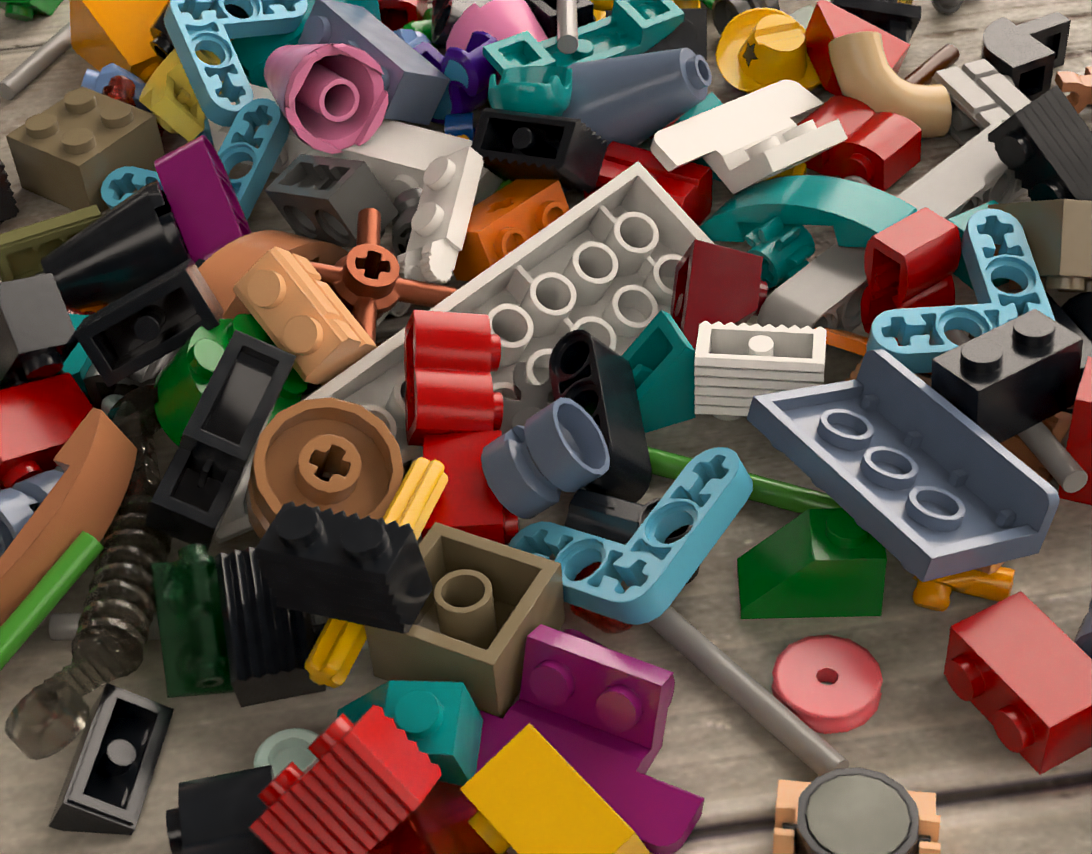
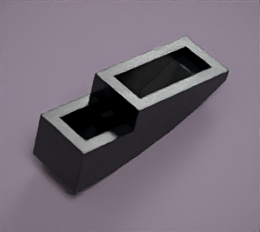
M235 330L182 433L179 447L150 502L145 522L146 526L208 552L256 450L260 433L265 429L297 356Z

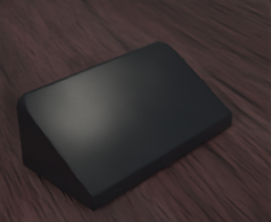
M106 683L90 711L48 827L70 832L132 835L136 828L174 709Z

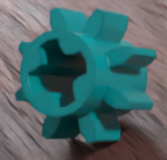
M779 216L773 217L766 224H760L744 238L752 247L747 253L763 257L761 280L767 282L768 288L775 285L779 287L808 265L807 259L815 252V243L810 232L803 225L783 224Z

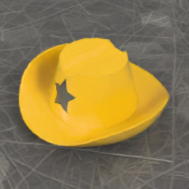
M754 8L738 14L724 28L716 49V62L723 78L736 89L750 94L781 80H793L810 92L821 84L806 52V35H804L806 29L788 14L772 8Z

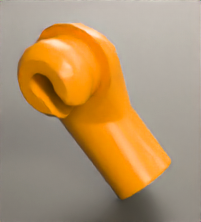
M1000 566L996 572L990 575L977 570H970L926 582L920 581L914 575L912 579L917 581V584L912 593V599L917 606L941 612L949 607L952 591L1000 602L1011 595L1015 570Z

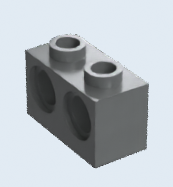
M300 154L264 190L296 235L352 249L356 246L358 213L362 209L373 208L381 213L380 239L385 233V227L399 214L365 161Z

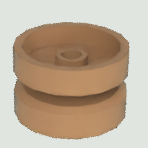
M333 397L302 400L278 412L260 433L252 461L245 495L249 523L261 540L281 507L291 501L294 502L295 506H300L304 503L312 508L319 506L321 512L329 508L332 509L334 514L344 510L347 517L357 513L360 519L369 515L376 520L383 518L402 483L404 474L398 442L384 421L359 404Z

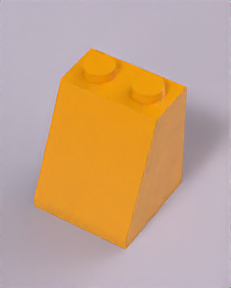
M69 0L71 47L99 72H101L102 67L114 63L140 77L147 83L163 61L151 47L150 42L153 40V37L150 33V28L168 0Z

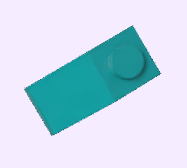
M389 680L337 710L336 718L344 713L354 724L373 705L382 707L385 716L394 719L396 728L405 730L408 740L416 742L419 751L427 753L430 762L439 765L442 775L432 789L460 790L476 774L483 718L464 682Z

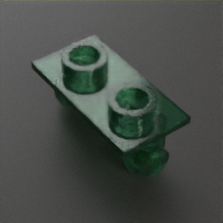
M191 544L183 546L178 550L179 559L176 561L151 564L167 698L235 693L231 685L215 558L207 555L204 545Z

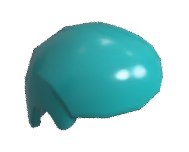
M519 66L505 68L499 85L496 84V75L492 74L490 76L488 100L493 109L560 117L571 102L572 68Z

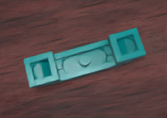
M614 0L611 16L578 28V48L572 54H564L559 51L557 36L538 42L527 30L483 46L482 55L502 76L503 70L509 67H567L577 62L643 54L675 30L684 21L685 13L672 0Z
M795 175L762 181L738 192L699 228L711 241L744 242L745 236L760 224H766L773 217L779 216L783 224L833 226L838 246L866 248L869 239L873 235L917 212V209L896 196L862 183L828 176Z

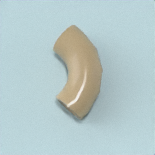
M879 32L852 33L835 38L829 42L830 61L844 96L852 97L865 103L876 113L892 112L908 118L922 129L921 138L941 137L948 133L951 125L952 107L947 89L942 84H912L899 77L888 64L883 50L882 37Z

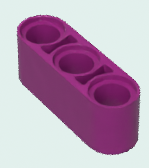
M205 135L197 137L154 161L156 172L190 258H192L194 263L198 259L207 260L228 243L252 233L226 169L215 148Z

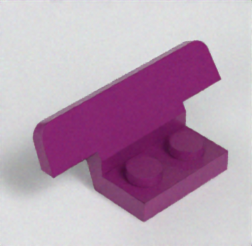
M540 624L526 638L520 698L508 709L503 719L478 709L483 718L476 773L530 723L634 830L648 851L652 853L673 854L682 848L702 816L705 799L645 775L663 743L674 672Z

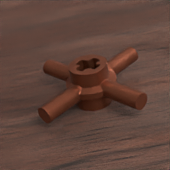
M365 208L358 213L356 246L346 256L339 259L335 265L309 262L320 274L321 281L329 285L376 344L377 320L384 313L391 310L397 302L433 308L454 293L456 288L401 278L399 275L400 267L396 257L389 250L380 246L381 213L373 208Z

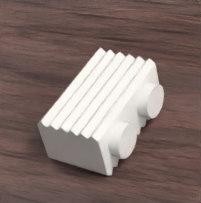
M708 321L700 323L694 360V414L713 415L720 420L732 421L748 416L753 396L823 385L827 330L821 326L812 329L808 325L800 329L796 325L787 328L783 324L775 328L771 324H767L764 327L758 323L748 326L744 322L738 326L732 322L726 325L719 321L714 324H710Z

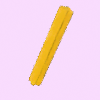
M423 457L413 461L383 516L386 524L395 520L399 527L410 523L416 540L419 539L448 482V476L444 473L445 466L437 459L429 461ZM329 618L305 661V669L310 673L309 679L317 685L325 684L334 689L343 685L367 639L365 626Z

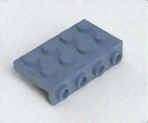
M876 349L867 351L863 357L857 378L854 380L753 396L747 420L770 440L774 448L783 452L810 477L816 487L825 491L852 516L860 528L869 532L894 555L905 570L915 575L920 581L926 582L1039 553L1059 506V495L1056 489L886 350Z

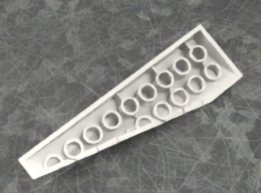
M636 162L429 311L488 315L491 334L499 335L501 341L499 368L497 372H490L493 392H500L503 399L518 400L513 390V371L518 362H526V380L530 384L541 385L545 383L549 378V359L552 350L558 341L571 331L585 330L621 356L661 310L670 314L676 266L692 242L697 239L714 243L639 162ZM405 328L304 399L333 397L359 404L384 421L398 442L403 467L423 457V446L407 445ZM254 454L214 539L218 544L253 530L249 523L245 495Z

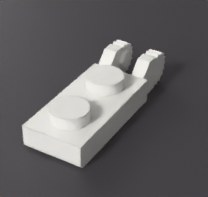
M468 146L447 156H440L429 163L423 176L424 185L418 208L411 221L412 230L406 253L397 256L401 278L422 282L427 280L428 283L439 285L451 280L450 277L453 276L452 271L455 270L458 253L463 249L484 164L483 157L472 147Z

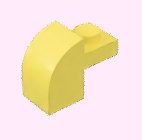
M174 49L151 75L141 92L139 101L155 114L156 120L161 127L169 133H179L190 142L204 130L205 114L199 105L177 52ZM208 50L195 51L198 58L209 65L221 64L220 59L213 52Z

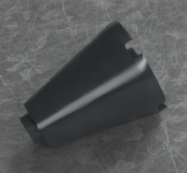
M156 180L143 186L41 259L43 271L36 273L35 276L52 273L66 309L70 311L113 303L190 258L166 194L161 190L159 182Z

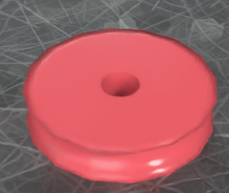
M833 635L807 636L789 644L777 656L772 671L773 683L771 687L773 696L814 732L823 734L848 732L865 724L877 711L883 682L880 666L866 648L854 641ZM822 682H829V683H832V684H831V685H825V684H822Z

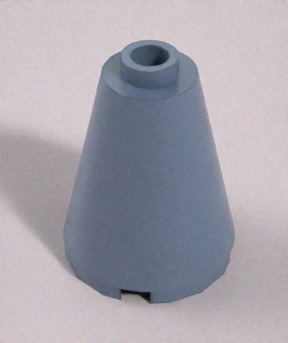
M689 48L573 63L567 66L572 68L571 102L560 117L580 119L581 123H586V127H591V131H595L596 135L606 140L607 146L612 141L637 147L706 98L708 86L712 82L711 71L704 57L699 54L696 55Z

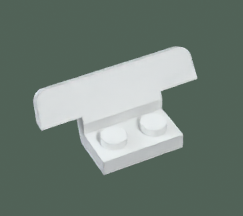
M781 80L657 131L652 140L650 150L668 172L703 158L732 194H736L749 186L802 164L848 138L839 119L819 128L816 127L813 119L797 126L791 120L792 118L811 111L824 103L798 82Z

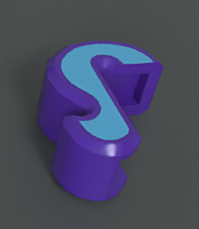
M475 31L471 35L466 50L450 47L447 49L445 56L427 42H422L413 48L450 79L431 122L444 125L446 115L471 113L487 102L490 76L495 74L496 82L501 79L498 71L482 55L483 46L498 41L492 35L482 31Z

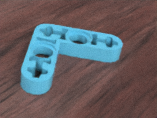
M170 0L164 15V24L199 105L209 120L223 127H231L241 108L254 99L251 85L230 39L294 32L306 13L307 0ZM232 4L243 8L249 15V18L240 19L232 16L225 9V5ZM208 50L218 56L221 64L209 65L198 58L195 51ZM220 91L222 92L224 97H218Z
M259 98L244 105L238 112L218 151L228 177L231 169L239 162H253L252 169L247 175L239 179H230L246 220H248L290 131L289 124L281 109L270 99ZM124 166L114 170L105 178L101 187V197L108 207L112 209L131 196L135 188L139 190L153 181L157 180L161 190L164 191L157 172L134 166Z
M988 208L977 211L971 215L967 222L961 242V252L978 304L902 308L884 311L876 316L871 325L866 352L884 349L914 374L931 373L933 358L959 346L947 339L944 333L948 330H963L976 338L1033 309H1037L1055 321L1023 227L1018 219L1005 211ZM994 244L1001 245L997 256H994L996 250ZM1008 278L1018 283L1023 291L1015 294L1000 291L993 285L992 280ZM892 337H896V338L898 339V342L900 343V345H903V346H898V343H897L896 339H895V338H892Z
M728 447L708 449L695 456L685 466L626 545L556 523L540 521L521 529L511 539L508 546L551 560L549 556L553 553L556 557L554 561L561 563L564 602L626 624L640 625L648 623L661 616L675 600L749 499L753 491V481L734 450ZM693 525L683 538L670 544H664L665 539L673 531L682 526ZM601 562L600 567L592 575L581 581H574L576 576L585 567L592 563ZM623 580L629 587L626 591L621 586Z

